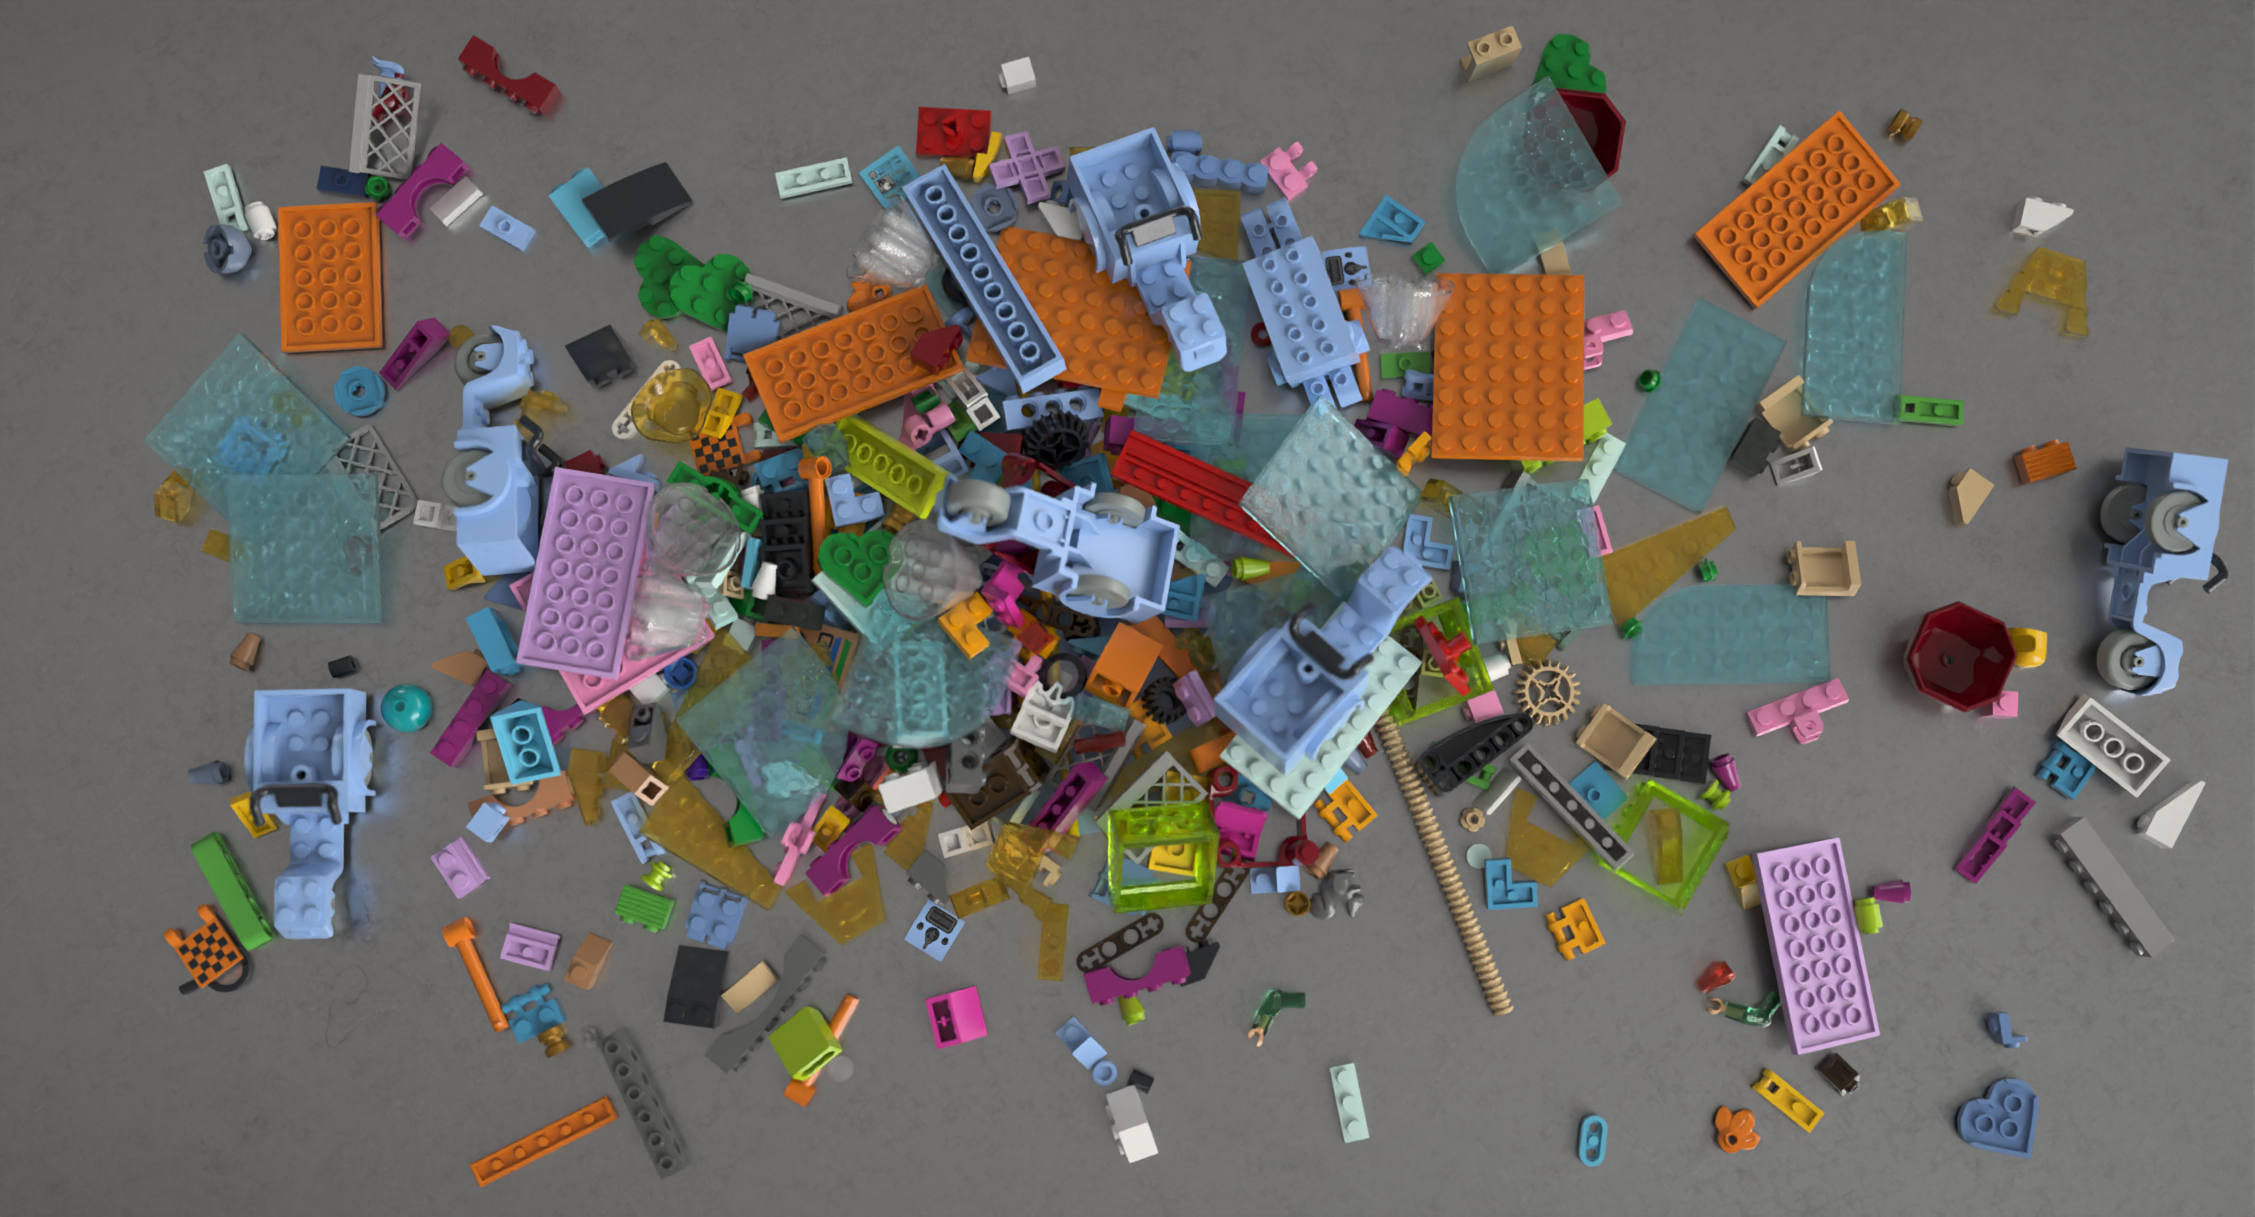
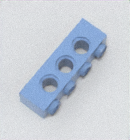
M1087 385L1078 387L1077 391L1068 392L1067 389H1058L1050 395L1036 392L1029 394L1028 398L1021 399L1019 395L1008 396L999 405L1003 431L1006 434L1027 432V426H1033V419L1040 420L1041 414L1044 416L1050 414L1046 411V404H1053L1056 407L1057 413L1061 409L1064 414L1068 411L1073 415L1077 414L1085 423L1099 422L1104 417L1103 409L1097 407L1100 396L1099 388L1092 389L1091 386ZM1072 400L1077 401L1080 404V410L1074 411L1071 409L1069 402ZM1021 408H1030L1033 416L1030 418L1025 417L1021 412Z

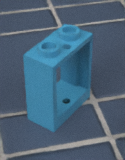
M486 607L465 618L491 672L501 675L506 674L508 677L521 671L520 667L523 664L516 663L519 649L500 611Z

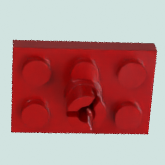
M919 107L916 156L936 158L971 156L972 159H976L977 153L987 154L991 132V111Z
M1422 615L1414 619L1415 625L1443 676L1462 696L1471 692L1467 684L1470 679L1463 668H1459L1457 664L1459 662L1458 657L1473 648L1471 642L1467 640L1468 637L1465 633L1461 631L1452 639L1447 640L1444 633L1438 630L1432 620L1428 622Z

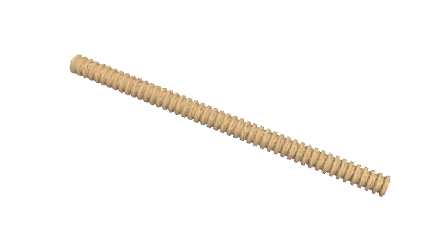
M1387 707L1374 724L1378 726L1377 732L1381 733L1379 738L1384 741L1382 745L1383 747L1386 746L1387 750L1385 752L1386 754L1389 753L1390 756L1388 760L1392 761L1391 767L1396 770L1394 774L1395 776L1398 775L1399 779H1397V782L1401 783L1400 789L1404 790L1403 796L1407 797L1406 804L1410 805L1409 811H1412L1414 814L1412 819H1416L1415 826L1419 827L1417 831L1422 834L1421 841H1425L1423 846L1428 849L1426 853L1431 856L1429 860L1434 864L1432 866L1433 870L1436 869L1437 871L1436 877L1440 878L1438 882L1443 886L1441 890L1442 892L1445 891L1446 895L1444 897L1449 900L1447 905L1451 906L1450 912L1455 915L1453 919L1458 923L1456 927L1461 930L1459 934L1464 937L1462 941L1467 945L1465 949L1470 952L1468 956L1473 959L1471 963L1476 967L1474 971L1479 974L1477 978L1482 981L1480 986L1484 987L1483 993L1488 996L1486 1000L1490 1001L1489 1008L1493 1009L1492 1015L1498 1017L1507 1014L1514 1007L1509 1004L1511 1000L1506 996L1508 992L1503 989L1505 985L1500 982L1502 978L1497 974L1499 972L1498 968L1494 967L1495 961L1491 960L1493 956L1488 952L1490 948L1485 945L1486 939L1482 938L1484 933L1480 932L1479 928L1481 926L1476 923L1478 919L1473 916L1475 911L1471 910L1472 904L1467 901L1469 897L1464 894L1466 889L1462 888L1463 882L1458 879L1460 875L1459 873L1456 874L1455 870L1457 867L1453 866L1454 860L1449 857L1451 853L1450 851L1447 852L1446 848H1448V845H1444L1443 841L1445 838L1440 835L1442 831L1438 830L1437 826H1439V823L1435 822L1436 816L1432 815L1433 809L1429 808L1430 801L1426 800L1427 794H1424L1422 791L1424 786H1420L1421 779L1417 778L1418 774L1414 771V765L1411 764L1412 757L1409 758L1408 756L1410 752L1405 749L1406 743L1402 742L1404 737L1400 736L1399 732L1401 730L1396 727L1398 723L1393 720L1395 715H1391L1390 711L1392 708Z

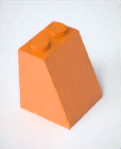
M1119 622L1094 666L1083 690L1128 713L1163 645L1158 643L1156 639L1137 632L1132 626Z

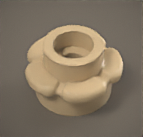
M1476 807L1465 809L1460 819L1461 825L1470 832L1478 831L1485 824L1483 812ZM1471 817H1474V818H1475V821H1474V822H1472V821L1470 820Z

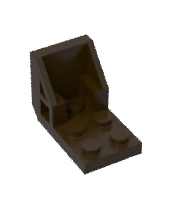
M1012 735L982 763V770L986 772V781L977 794L947 792V786L943 788V792L969 829L973 830L1035 792L1042 786L1050 771V767L1034 744Z

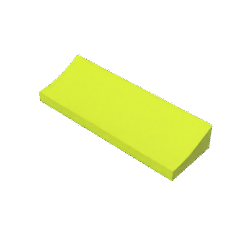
M852 415L837 421L824 448L833 463L923 519L927 518L935 504L937 492L944 488L946 475L950 473L858 415Z

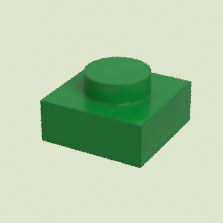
M1432 241L1411 256L1425 277L1446 262Z
M932 387L910 398L919 414L927 413L941 403Z

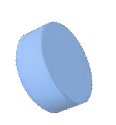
M1109 1060L1098 1061L1092 1069L1094 1081L1101 1086L1112 1084L1117 1077L1116 1066Z

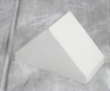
M964 365L963 372L945 378L964 409L967 410L988 396V394L967 366Z
M1815 447L1770 462L1777 485L1812 476L1822 470Z

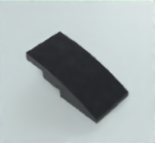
M667 162L627 176L582 199V204L609 243L627 232L632 234L648 224L652 226L693 203V200Z
M809 489L760 494L762 512L765 513L763 519L759 521L763 543L759 547L761 566L763 561L777 565L775 595L814 592V584L812 582L814 578V570L812 568L814 567Z
M1636 724L1654 736L1656 741L1632 774L1706 785L1712 735ZM1604 764V770L1614 771L1609 766Z

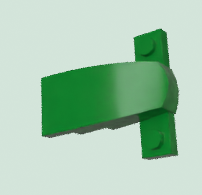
M679 460L666 482L692 498L677 518L679 519L665 538L667 540L663 548L678 574L682 577L681 573L687 570L691 572L697 569L698 565L706 564L718 543L728 531L731 523L753 534L765 513L741 499L742 495L739 489L729 480L721 477L704 476Z

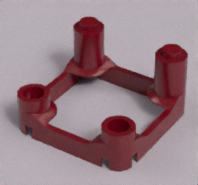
M1010 452L1002 459L1001 470L1004 474L1000 485L1002 489L1027 483L1036 469L1055 480L1045 482L1041 487L1040 494L1055 498L1077 486L1044 464L1029 457ZM999 541L975 544L1010 563L1022 572L1027 573V575L1034 577L1039 549L1033 551L1029 549L1028 553L1012 555L1015 557L1014 559L1006 553L996 550Z
M1223 766L1214 768L1207 773V787H1205V791L1208 793L1205 796L1207 850L1210 849L1208 860L1213 866L1219 868L1310 865L1316 862L1319 857V849L1316 843L1307 838L1306 812L1299 820L1296 818L1297 836L1286 838L1280 845L1279 861L1241 862L1240 849L1233 840L1229 838H1216L1214 803L1215 797H1226L1234 792L1238 784L1239 772L1232 767ZM1222 771L1226 772L1230 777V782L1226 787H1223L1218 782V775ZM1225 847H1228L1233 854L1231 861L1228 863L1221 859V851Z

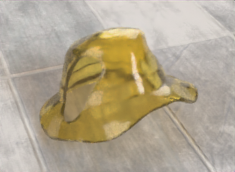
M682 368L661 373L651 379L634 399L631 406L634 426L644 438L651 441L670 444L690 441L704 427L713 401L712 390L707 381L694 369ZM697 389L702 390L705 394V397L701 402L698 396ZM645 421H653L665 431L661 429L648 430Z

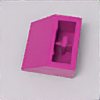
M976 986L925 999L937 1049L988 1035Z

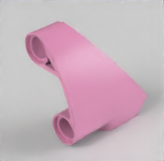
M933 384L904 395V416L899 441L914 451L927 444L933 434L956 422L950 408L945 402L943 403L940 397L941 403L927 413L919 414L910 398L930 387L938 395Z

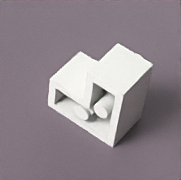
M922 760L912 764V767L908 768V772L899 775L898 772H894L884 776L885 781L881 782L878 786L888 814L934 799L943 791L944 785L935 761L927 763L926 760Z
M1135 1084L1107 1094L1109 1105L1105 1106L1109 1121L1114 1119L1115 1124L1111 1125L1121 1155L1126 1154L1129 1163L1157 1154L1158 1150Z

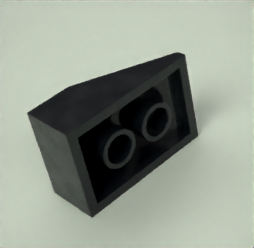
M611 324L565 345L571 358L592 387L595 385L596 387L603 386L609 383L610 378L616 375H627L632 372L633 367L637 366L625 340Z
M679 945L667 995L663 1022L712 1029L718 1027L722 1004L721 995L724 991L729 951Z

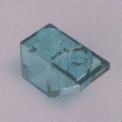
M834 423L819 424L802 438L814 457L825 456L830 460L832 471L829 478L835 477L850 464L847 440Z
M1078 693L1071 717L1124 733L1131 709Z

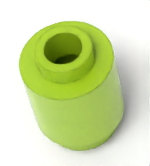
M1875 897L1854 900L1858 931L1863 930L1864 935L1878 933V928L1883 927L1879 903L1875 902Z

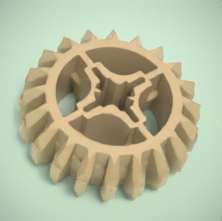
M1545 659L1544 666L1540 660H1536L1535 668L1531 664L1526 666L1529 674L1525 671H1520L1519 675L1524 681L1520 679L1515 680V684L1521 686V689L1513 690L1514 694H1521V698L1516 699L1515 703L1523 702L1524 706L1519 709L1520 713L1528 710V715L1531 718L1535 715V724H1539L1542 718L1545 726L1550 725L1551 718L1555 725L1559 724V716L1564 721L1567 720L1569 717L1566 711L1571 714L1576 711L1571 704L1579 705L1580 703L1578 699L1574 698V696L1581 695L1580 690H1574V686L1580 685V682L1571 681V678L1576 675L1575 672L1566 674L1569 668L1568 665H1564L1559 669V660H1556L1553 666H1551L1550 659ZM1541 672L1555 675L1548 683L1534 678L1536 674ZM1560 681L1563 682L1566 689L1565 700H1563V697L1558 692ZM1529 684L1532 685L1537 694L1534 704H1532L1529 698ZM1551 686L1549 693L1552 695V698L1548 696L1543 699L1545 691L1542 687L1545 689ZM1546 702L1560 706L1555 712L1539 710Z

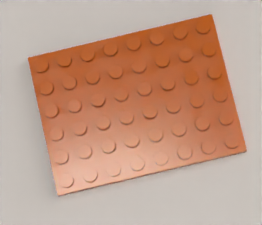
M1010 226L1002 229L996 249L1064 359L1066 370L1052 378L1159 399L1171 344L1168 341V334L1162 325L1155 326L1151 321L1137 287L1131 288L1127 278L1112 283L1106 270L1097 273L1095 270L1096 258L1084 240L1077 241L1057 237L1053 234ZM1186 260V268L1183 269L1189 279L1192 261ZM977 318L966 356L967 362L1008 369Z
M1436 273L1432 458L1583 461L1584 275Z

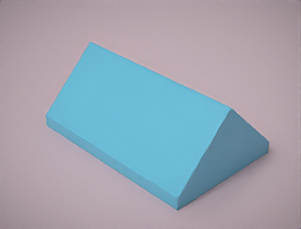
M520 700L490 716L511 785L561 775L541 705Z

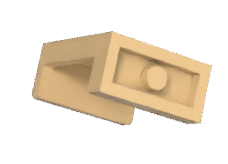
M1510 26L1470 41L1467 46L1471 54L1460 58L1459 63L1468 83L1512 67L1522 49L1514 27Z
M1800 375L1791 379L1754 406V409L1765 423L1782 432L1778 439L1788 454L1794 450L1800 452L1810 445L1808 440L1814 436L1819 439L1830 431L1828 426L1833 423L1831 418L1825 419L1801 385L1804 381Z
M1795 541L1792 549L1788 550V563L1792 565L1790 583L1795 588V595L1855 596L1860 588L1861 579L1855 541H1845L1841 548L1802 547L1801 541Z
M1606 703L1602 707L1598 705L1590 716L1592 718L1590 724L1587 727L1584 725L1577 733L1576 738L1578 740L1576 744L1628 780L1654 744L1656 738Z
M494 729L476 731L477 741H481L486 783V785H483V791H491V795L506 794V789L516 788V792L531 790V785H538V780L511 785Z

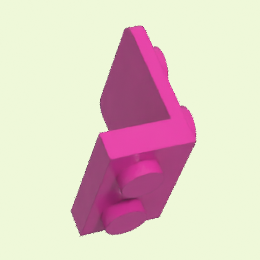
M1002 561L990 580L985 583L981 592L993 610L994 615L1003 625L1008 627L1012 625L1020 629L1025 620L1015 601L1025 588L1018 580V574L1022 571L1010 563Z
M1219 801L1215 810L1216 838H1229L1233 840L1240 849L1241 859L1254 862L1267 813L1255 807L1248 808L1236 805L1231 801ZM1228 847L1222 849L1221 854L1233 856L1232 851Z

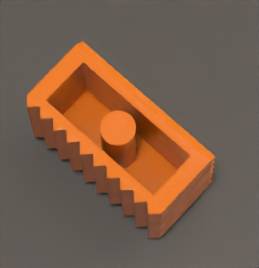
M2056 439L2043 443L2044 448L2036 450L2035 446L2021 449V454L2014 457L2022 485L2076 470L2077 466L2075 465L2069 442L2059 443V440Z

